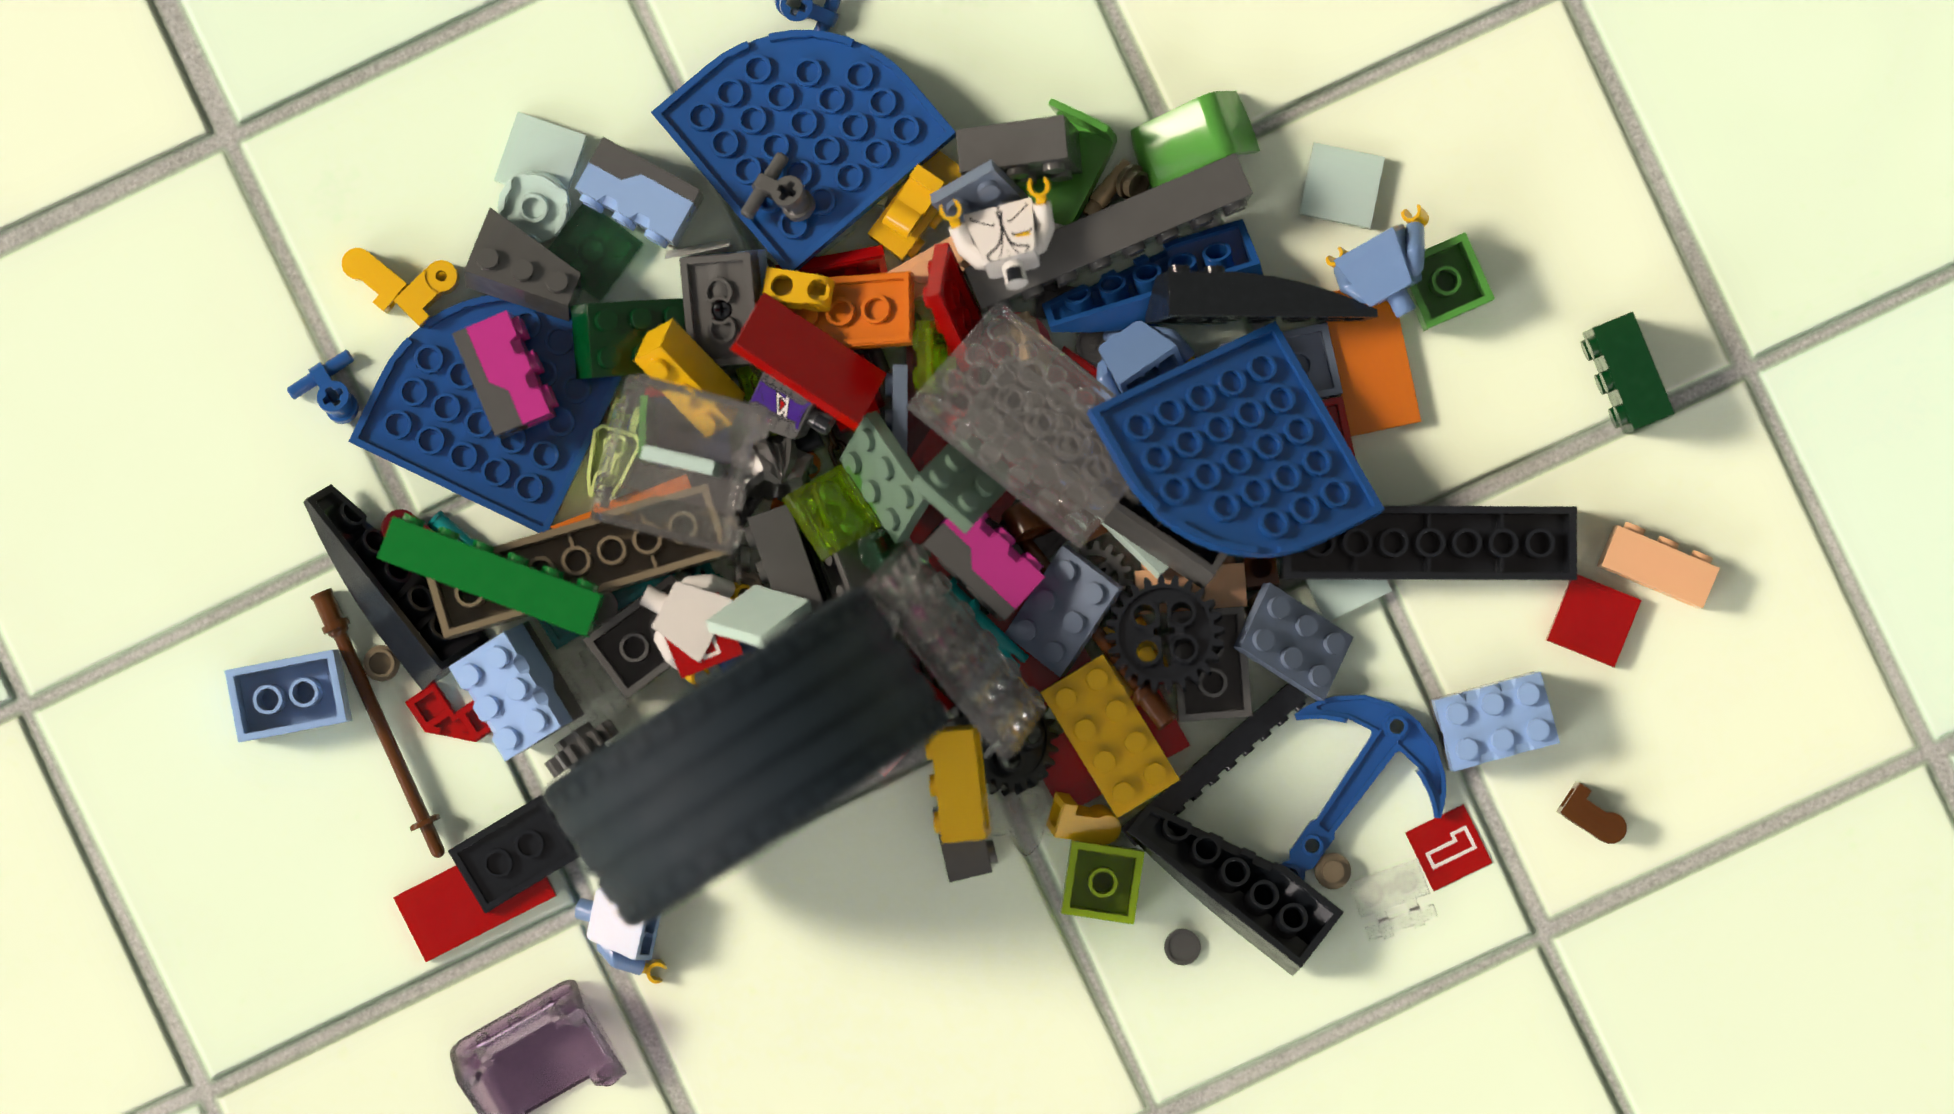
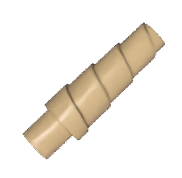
M1122 159L1112 172L1107 175L1101 185H1098L1083 210L1086 216L1101 209L1103 210L1108 206L1112 197L1117 192V177L1126 166L1131 164L1129 161Z

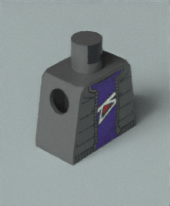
M765 372L741 418L746 423L791 439L805 437L810 428L826 436L836 421L834 417Z

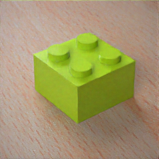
M1071 840L1060 910L1061 914L1134 925L1145 851L1130 847Z

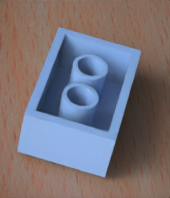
M339 649L224 670L238 743L353 721Z

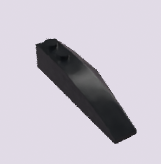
M1189 265L1168 266L1167 272L1155 277L1145 323L1227 324V322L1240 321L1242 317H1247V324L1276 321V317H1281L1283 323L1310 321L1311 317H1315L1316 322L1366 321L1378 317V310L1342 294L1308 283L1276 276L1225 272V266L1222 265L1204 266L1203 272H1192Z
M332 484L303 501L323 546L355 602L377 634L422 691L451 672L449 666L490 641L483 630L451 640L445 639L427 577L378 559L377 556L384 541L381 530L374 528L367 522V515Z
M1148 804L1126 832L1154 861L1204 906L1291 976H1294L1303 967L1344 913V911L1288 867L1276 861L1273 863L1256 855V852L1245 847L1240 848L1229 843L1215 833H1208L1192 826L1191 822L1154 805Z

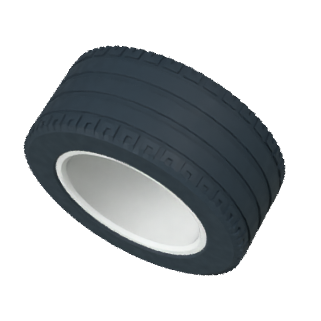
M865 586L854 587L842 593L548 784L542 794L550 812L555 811L558 816L555 818L558 825L569 841L573 839L578 847L576 852L590 873H595L599 879L596 882L610 905L615 904L617 907L616 914L627 927L642 925L725 876L884 772L942 730L949 718L941 700L936 701L934 697L936 693L922 671L918 673L913 666L915 660L902 640L897 641L892 633L895 629L882 609L876 608L874 605L876 600Z

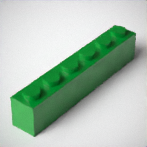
M406 513L403 519L392 517L377 556L378 559L590 638L605 598L602 594L597 593L598 585L579 578L576 585L562 580L564 573L543 565L540 572L527 567L529 559L510 552L507 558L493 554L495 547L475 539L472 546L458 541L459 533L439 526L437 533L423 528L425 520Z

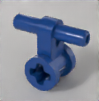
M775 0L776 9L780 14L795 22L802 21L807 17L816 20L817 23L814 30L829 32L830 27H835L840 15L837 13L841 0H826L824 6L815 4L812 0H799L801 1L800 7H793L792 9L786 4L787 0Z
M344 350L324 364L321 362L308 369L309 374L287 387V392L292 399L296 400L318 385L320 389L317 393V403L326 412L327 416L337 424L351 422L358 414V401L343 383L333 381L331 376L353 363L354 358L348 350Z

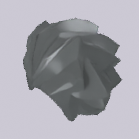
M788 437L781 444L764 439L750 440L745 449L738 450L731 456L732 465L729 470V481L733 493L738 497L739 508L742 509L745 501L750 497L755 500L763 497L768 501L778 498L777 500L790 502V505H793L800 496L804 485L812 483L809 475L818 471V468L813 463L814 455L797 449L794 439Z

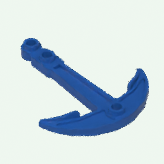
M1360 694L1330 696L1325 698V701H1315L1294 714L1296 721L1327 719L1347 723L1349 719L1371 730L1370 737L1318 816L1309 821L1289 849V859L1280 863L1289 869H1295L1300 878L1305 880V871L1315 867L1333 842L1335 831L1397 752H1402L1418 767L1415 772L1427 791L1434 818L1442 817L1446 798V775L1437 746L1420 722L1406 710L1392 702ZM1395 719L1401 720L1404 725L1403 730L1399 733H1393L1390 730V723ZM1309 839H1316L1319 842V847L1314 852H1309L1305 849V843Z

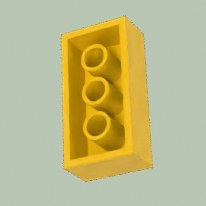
M1104 654L1099 655L1040 691L1117 818L1180 780Z

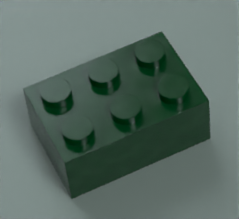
M683 298L599 302L571 306L576 379L648 375L634 359L647 332L663 323L674 319L686 332Z
M1633 311L1582 333L1585 340L1580 341L1581 348L1586 359L1594 361L1598 374L1594 375V379L1600 393L1608 395L1612 405L1608 409V413L1616 429L1621 427L1624 434L1675 414Z

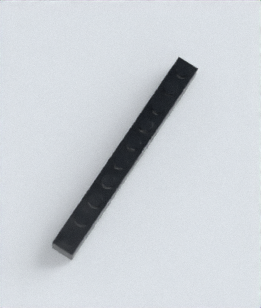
M1290 683L1285 684L1255 710L1251 717H1247L1179 776L1180 780L1163 790L1148 804L1178 816L1186 809L1184 804L1191 799L1194 802L1203 794L1202 788L1207 784L1210 787L1220 779L1218 775L1224 769L1227 772L1230 771L1237 764L1235 760L1240 755L1246 757L1255 749L1253 747L1255 742L1258 740L1263 742L1272 734L1270 729L1276 724L1278 727L1283 725L1289 719L1287 715L1293 709L1297 712L1305 706L1306 694ZM1145 807L1121 827V831L1135 847L1138 844L1126 832Z

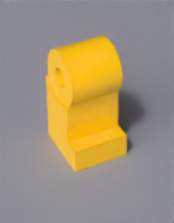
M917 164L905 186L886 213L882 224L903 238L908 239L933 206L930 194L944 187L945 182Z
M363 248L350 249L342 258L341 266L344 273L356 281L364 282L375 291L378 296L372 303L388 314L396 305L394 299L409 284Z
M435 261L419 274L394 299V302L419 327H422L431 318L426 311L442 295L450 294L456 290L460 282L459 272L448 261Z
M766 267L762 294H768L787 308L828 312L831 308L835 281L822 275Z
M1055 792L1046 826L1055 838L1095 844H1109L1118 838L1121 833V824L1108 806L1103 804H1095L1091 807L1077 805L1070 794Z

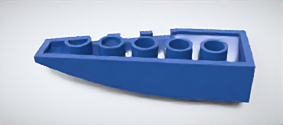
M1243 219L1174 239L1163 244V251L1149 258L1146 254L1132 259L1134 265L1118 273L1112 269L1102 274L1099 282L1090 287L1082 284L1043 303L1042 307L1050 331H1117L1125 329L1135 321H1143L1145 323L1155 277L1167 272L1168 266L1189 265L1190 271L1203 272L1204 266L1222 265L1225 266V272L1263 275L1261 262ZM1147 324V325H1149V326H1156V325H1163V324Z

